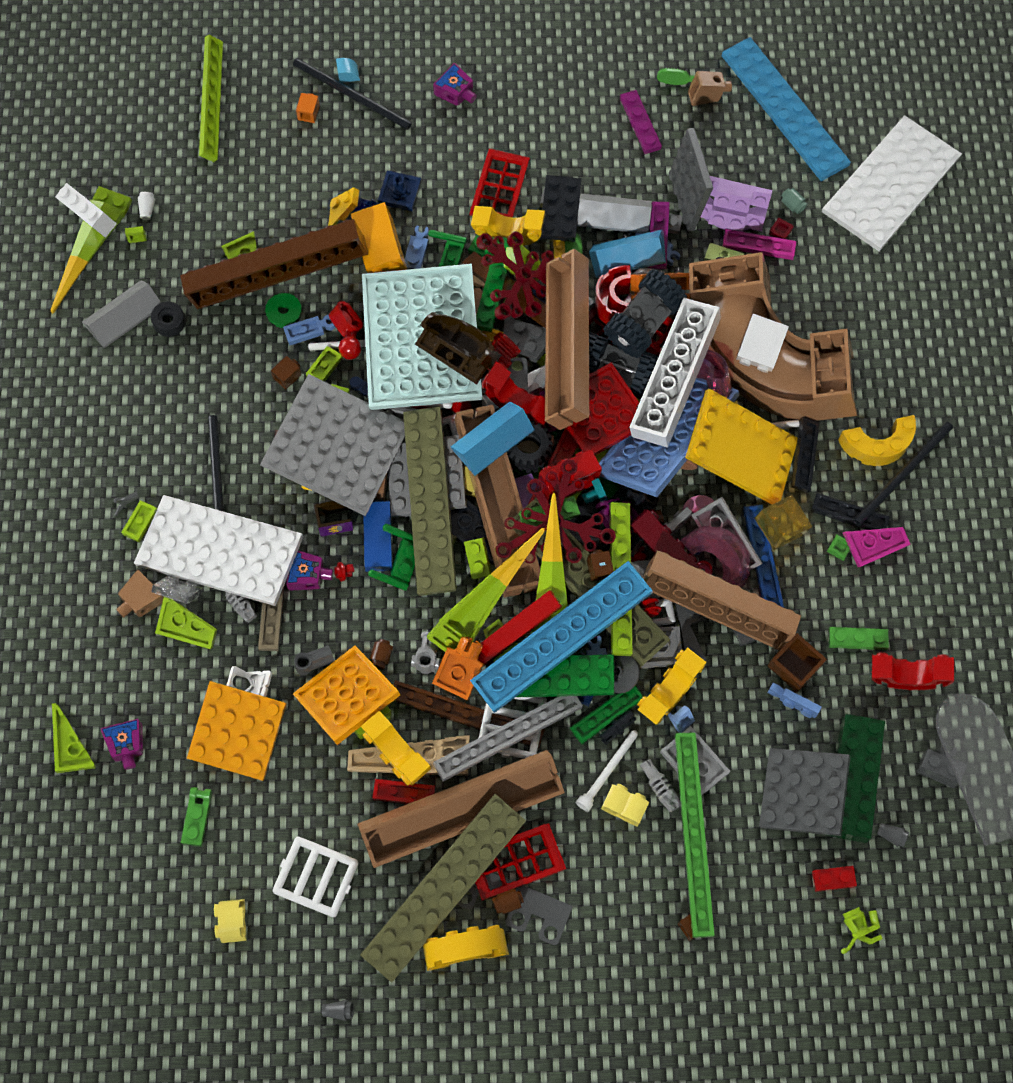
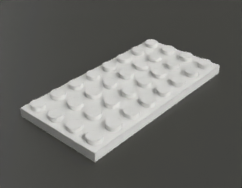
M904 115L823 207L822 213L880 252L959 160L962 153Z
M163 495L134 564L138 567L276 606L304 536L299 532Z

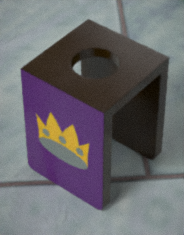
M335 501L314 505L321 537L353 530L351 519L321 524L320 516L348 511V507Z

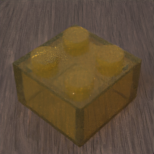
M793 495L762 509L754 518L774 550L802 537L813 527Z

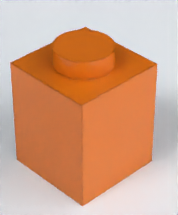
M301 93L296 108L298 120L315 123L320 107L318 96L311 93Z

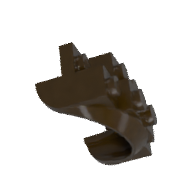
M432 312L420 324L424 330L415 345L476 385L487 369L490 370L492 365L496 361L498 362L502 356L495 351L491 340L482 331L458 318Z

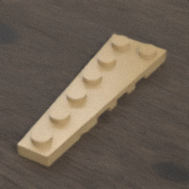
M470 735L440 740H425V742L417 743L409 742L407 744L415 752H418L431 766V770L426 773L427 775H439L433 762L469 744ZM376 747L348 751V772L393 773L391 770L393 766L390 763L386 765L379 757L381 753ZM468 769L456 774V776H468Z

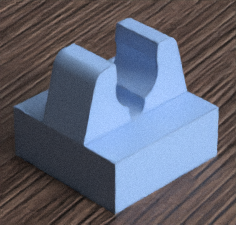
M685 705L683 707L677 706V712L674 715L668 714L675 730L679 733H682L695 721L690 709Z

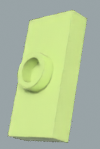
M710 243L704 261L713 260L717 257L744 255V253Z

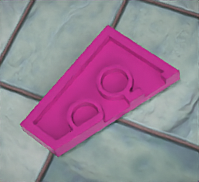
M903 527L842 532L857 567L864 566L911 545Z

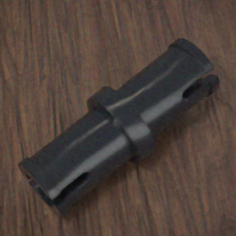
M628 710L617 721L613 720L611 726L599 734V738H602L601 741L608 745L616 736L622 735L625 732L624 730L637 720L636 717H633L634 714Z

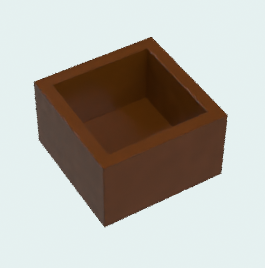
M796 633L770 661L768 667L798 693L824 665L827 659Z

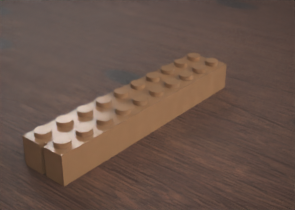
M576 249L563 254L562 258L557 257L546 263L545 421L559 430L572 425L573 421L577 423L589 417V258Z
M488 405L476 408L475 419H472L473 409L456 412L454 421L459 439L495 413L494 406ZM507 452L476 476L468 469L496 569L523 545L521 544L512 549L511 554L506 558H500L495 553L497 544L501 542L508 543L519 537L513 529H507L504 526V521L506 518H513L523 510ZM504 546L500 547L499 552L501 554L506 553V548ZM531 554L526 557V560L529 562L533 559ZM537 556L531 564L525 561L522 563L503 592L504 598L519 595L522 590H524V593L537 590L540 575Z
M545 750L358 823L357 825L373 868L461 834L494 794L514 811L518 812L565 793L552 755Z

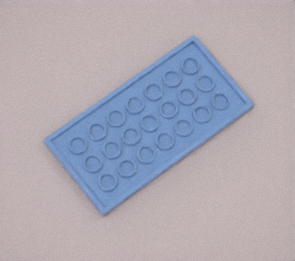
M697 377L668 448L634 438L631 435L613 445L599 462L602 468L600 477L658 497L688 460L685 456L705 390L711 389L733 402L738 398L739 391Z

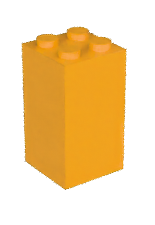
M385 202L351 213V218L356 221L365 238L369 255L362 256L367 273L407 270L395 224Z

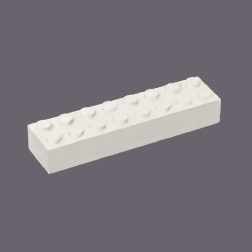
M683 298L631 422L630 431L632 437L668 448L721 319L719 307Z

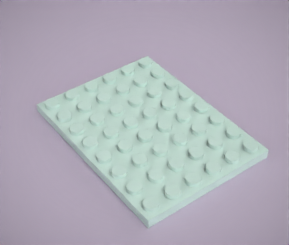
M472 264L362 274L369 409L377 410L483 400L481 379L476 385L415 345L424 330L420 326L421 322L432 312L458 318L477 328Z

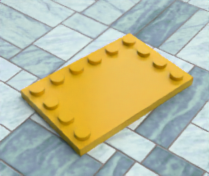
M708 389L705 390L685 458L762 500L778 506L781 502L796 449L797 437L719 393Z

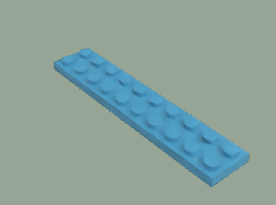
M751 37L722 52L721 56L820 181L850 166L851 161Z
M627 561L471 679V683L494 713L651 595L653 590L631 563Z

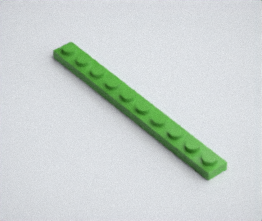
M676 733L675 745L692 938L714 937L696 733Z

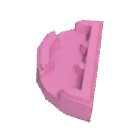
M697 495L687 500L682 510L688 507L692 513H695L714 500L708 496Z

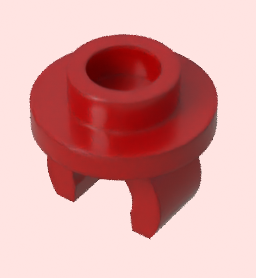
M339 562L334 568L335 577L341 582L345 581L346 577L352 576V572H355L353 564L344 566L342 562Z

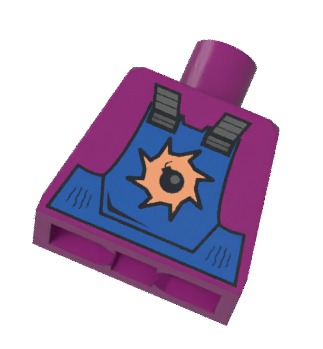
M453 63L433 84L435 96L456 106L460 105L464 100L473 103L477 97L472 92L473 80L456 63Z
M298 551L287 577L286 585L288 590L320 589L321 579H333V569L323 568L324 562L321 557Z
M135 719L101 728L112 759L115 762L122 761L124 770L135 768L134 757L143 755V726L140 720Z

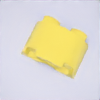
M245 899L220 901L219 904H214V916L218 917V925H215V937L220 938L221 943L247 941Z

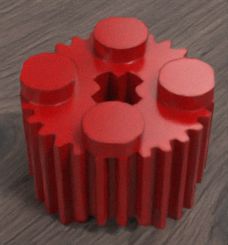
M499 332L493 337L494 340L491 342L495 351L502 355L498 362L503 363L508 368L512 364L510 360L515 358L521 350L506 334Z

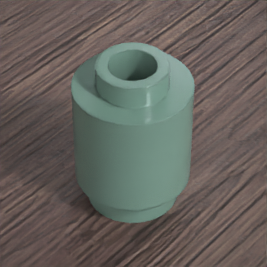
M789 188L786 189L781 195L783 197L781 202L797 215L808 205L805 202L806 199L794 188L791 190Z

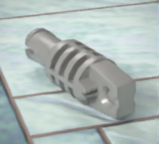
M225 592L228 602L246 622L249 623L257 617L248 598Z
M651 759L643 762L640 767L649 778V785L656 796H658L660 802L669 812L678 809L681 806V802L675 790L665 778V775L659 773Z

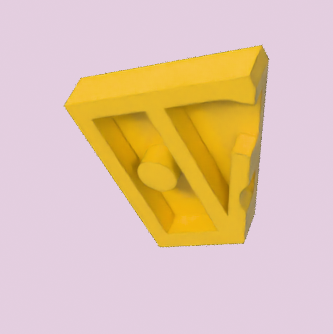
M353 187L331 200L328 226L336 225L339 220L344 221L358 206V189Z

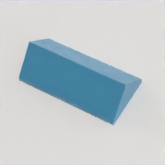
M663 230L593 245L589 254L596 278L607 274L609 269L618 266L630 265L631 270L666 263Z
M508 402L454 443L451 449L472 474L476 476L531 434L534 428L524 409L512 402Z

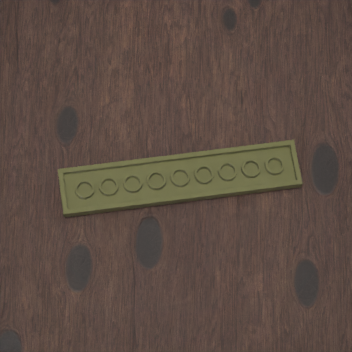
M439 406L403 412L417 594L423 596L457 591L442 409Z
M535 498L525 508H533L540 506L537 498ZM519 514L513 517L516 521L521 522ZM512 520L508 522L510 527H512L514 524ZM513 528L519 536L526 533L525 531ZM563 528L573 548H578L582 553V558L578 563H570L566 560V550L561 543L565 585L577 598H580L602 580L591 582L586 561L590 553L584 549L567 529ZM546 531L540 537L535 552L541 560L543 553L540 550V546L545 541ZM571 552L570 558L575 559L576 553ZM636 605L632 608V657L642 667L671 639L639 605ZM610 625V626L607 627L606 629H607V630L609 631V633L611 634V625Z
M494 794L363 950L360 956L392 983L526 820Z

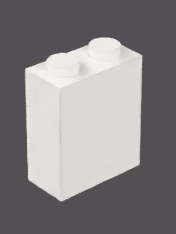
M753 314L736 359L742 365L750 366L751 364L756 366L757 370L761 372H772L789 326Z

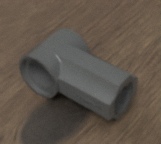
M329 646L308 653H299L294 659L295 669L300 675H307L314 669L334 662ZM301 661L308 662V665L305 667H300L298 664Z

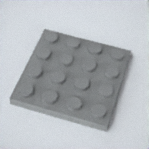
M459 435L444 437L450 510L467 508L464 465L451 449V446L460 440ZM401 443L388 469L391 517L393 519L411 516L406 443Z

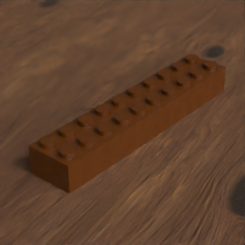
M352 219L345 220L336 225L326 226L318 231H310L305 235L292 237L290 240L277 242L265 248H258L247 254L243 253L231 259H224L213 265L190 270L180 275L184 295L196 309H200L369 254L364 235L356 221Z

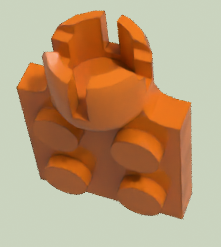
M464 636L460 639L457 648H447L432 684L465 700H469L474 689V685L470 680L481 673L484 663L478 659L482 650V644L477 640L472 642V638Z

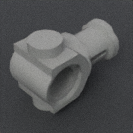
M429 632L421 633V647L418 648L416 655H412L411 667H415L416 670L424 674L435 672L440 666V658H436L437 650H435V644L427 639ZM423 660L431 661L428 665L421 664Z

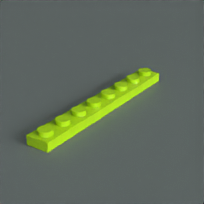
M209 34L205 37L199 156L215 162L218 160L223 41Z
M611 502L609 505L610 529L614 530L616 534L614 542L610 544V557L614 571L627 561L631 563L630 503ZM632 609L611 624V654H614V656H632L633 654Z

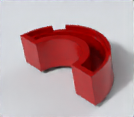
M630 265L611 268L607 274L601 275L597 281L594 309L599 319L605 324L610 321L614 314L622 313L629 305V303L620 300L618 296L629 294L631 284Z
M496 361L482 381V388H486L485 394L499 408H502L508 402H512L523 408L528 419L535 421V425L538 423L544 425L546 423L545 396H536L528 393L523 388H519L510 378L511 372L507 370L506 365Z
M877 653L872 655V680L879 685H882V682L887 683L889 688L904 690L936 689V685L943 684V687H946L954 682V657L941 654L930 660L908 662L906 659H896L893 655H888L887 653Z

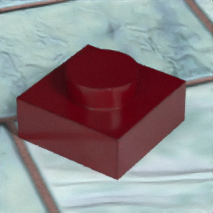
M778 217L770 229L769 235L775 238L787 239L794 226Z

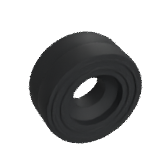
M162 302L156 305L151 313L153 327L162 336H175L185 327L186 319L184 312L174 302ZM166 316L173 317V320L169 323L163 321Z

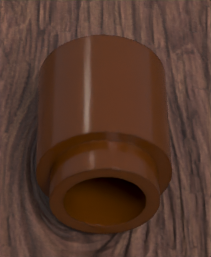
M379 639L378 642H374L369 660L378 669H385L386 665L389 664L393 650L390 641Z
M515 888L497 894L495 898H492L497 914H506L522 908L521 903H524L521 892H516Z

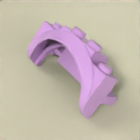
M710 176L713 185L710 196L715 198L713 200L709 197L701 218L708 221V224L723 230L729 229L743 232V230L752 229L762 232L772 190Z

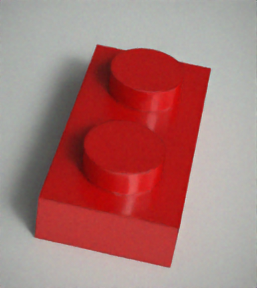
M854 866L812 871L815 892L857 887Z

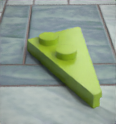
M53 703L55 772L64 773L96 768V765L60 706Z

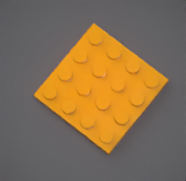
M355 645L295 691L293 695L335 744L338 745L378 711L383 710L397 699L400 693Z
M209 681L187 759L264 781L287 703Z

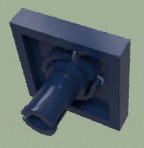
M387 170L378 197V204L385 202L386 206L413 211L421 185V178Z

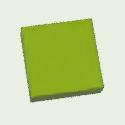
M143 226L125 228V234L129 243L147 241Z

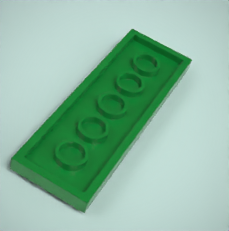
M614 654L571 655L516 697L615 695Z

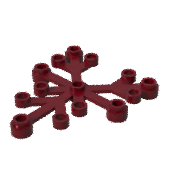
M514 231L507 237V244L513 249L516 264L506 255L503 237L496 236L493 239L488 233H483L477 238L476 242L479 249L488 250L493 254L492 256L486 254L481 258L483 266L488 267L493 263H503L515 273L516 281L511 290L500 291L495 289L490 293V298L494 302L506 298L503 304H500L495 309V316L499 320H505L510 316L518 318L523 314L517 297L521 286L523 287L527 302L526 315L536 317L542 312L540 303L533 299L531 287L536 290V295L539 298L546 296V287L540 285L533 278H538L546 285V263L554 259V254L550 250L545 251L541 255L542 261L538 268L532 271L534 263L539 260L538 253L532 251L527 255V262L524 265L520 249L524 239L522 234Z
M568 459L561 464V471L563 473L561 482L558 481V475L554 471L548 472L545 479L548 483H551L557 494L556 504L560 540L566 550V560L570 563H578L582 558V553L578 548H573L563 528L578 532L584 542L583 547L588 552L596 549V543L591 540L590 536L599 538L604 544H611L614 542L616 534L610 528L603 530L591 528L603 522V516L600 513L593 514L589 520L581 524L563 519L560 513L564 498L584 488V482L581 479H575L568 486L571 475L575 474L578 468L574 460ZM566 464L572 466L571 471H566ZM549 474H554V481L548 479ZM530 480L527 484V490L536 496L545 514L535 512L531 508H524L521 511V516L526 520L534 519L544 523L533 526L516 521L512 517L506 518L504 526L507 529L514 528L526 533L508 543L501 542L497 544L495 553L498 557H508L512 549L528 541L541 528H544V531L547 530L550 505L542 492L544 486L541 480ZM576 481H579L581 483V487L579 489L575 487ZM533 483H536L538 485V489L536 491L532 490L531 485ZM525 510L530 511V517L524 516ZM596 515L600 517L599 523L594 521ZM509 519L514 522L512 527L507 526ZM606 532L610 535L608 540H605L603 537ZM544 541V543H542L541 546H540V550H541L542 553H543V546H544V544H545V541ZM538 542L529 553L533 556L532 561L529 562L525 559L526 563L531 564L535 561ZM588 542H591L593 544V548L591 550H589L586 546ZM502 546L506 548V553L504 554L499 552ZM571 552L576 553L575 559L570 558Z

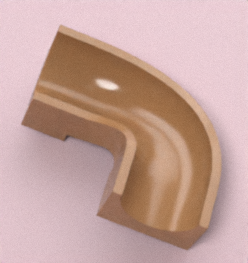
M763 252L689 263V292L691 299L717 306L720 310L721 319L708 348V355L720 374L734 389L739 391V394L767 412L793 420H800L805 417L816 421L857 416L851 371V359L854 356L848 329L811 333L810 340L802 339L787 330L772 372H761L757 370L756 366L751 364L750 366L742 365L736 358L752 315L756 314L781 323L771 308L770 275Z

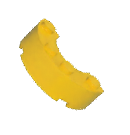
M475 206L471 226L477 235L480 236L483 233H488L494 238L496 236L507 238L511 233L517 231L523 236L524 241L522 245H529L541 237L545 211L527 209L525 216L512 218L497 213L492 207Z
M910 415L897 418L891 428L892 436L884 440L870 438L863 432L861 427L842 431L838 440L843 450L851 458L854 457L861 461L862 464L870 466L888 465L902 457L912 442L916 431L915 416Z
M688 647L685 651L681 650L676 655L675 659L677 661L673 668H669L664 673L663 677L665 679L662 683H656L650 691L651 694L648 697L643 696L637 704L639 706L637 710L656 725L682 699L697 679V674L702 672L707 663Z
M380 711L361 726L365 732L362 734L369 744L373 743L381 753L379 755L381 760L386 765L390 763L393 766L392 772L399 779L401 778L407 786L415 784L431 770V766L404 741L390 721Z
M499 925L489 926L487 929L479 930L478 926L467 928V932L458 933V930L446 932V937L427 939L423 945L427 971L445 968L455 963L473 959H490L509 955L504 929L500 928Z

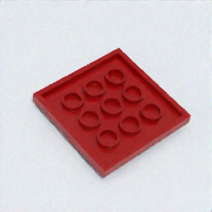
M612 362L589 374V417L577 423L573 421L572 425L566 427L579 449L585 452L592 450L595 456L631 436L630 425L639 405V401Z

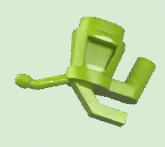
M859 907L843 914L844 923L851 931L853 939L847 948L841 950L842 954L850 951L857 939L869 945L883 939L881 935L871 939L865 936L880 928L877 910L868 912L871 922L869 927L867 926L864 912H861Z

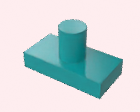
M599 478L591 481L595 489L582 494L586 505L598 499L601 502L608 501Z

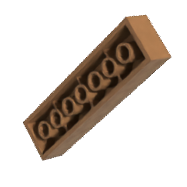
M657 550L642 577L654 594L777 650H781L796 634L801 615L796 614L793 610L785 609L773 601L765 600L755 593L743 590L738 585H732L720 577L710 575L702 569L688 565L685 561L677 560L665 552Z

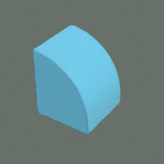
M349 58L336 59L339 82L360 81L358 66L354 60Z

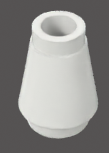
M141 192L138 196L140 218L143 220L151 219L156 200L151 192Z

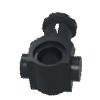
M624 485L619 491V499L630 501L633 508L640 513L645 509L653 510L659 501L658 497Z

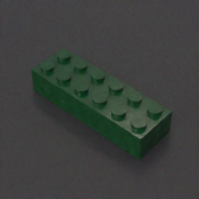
M845 714L842 717L837 754H848L851 757L841 836H826L867 843L871 839L885 721Z

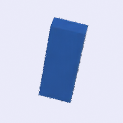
M390 501L372 502L366 516L363 515L365 571L368 572L371 569L375 571H391L392 539L390 533L383 531L384 524L391 525Z

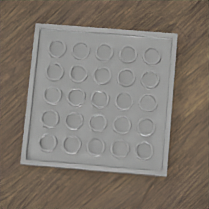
M308 374L260 465L366 516L405 437L404 420L381 409L371 410L369 409V403Z

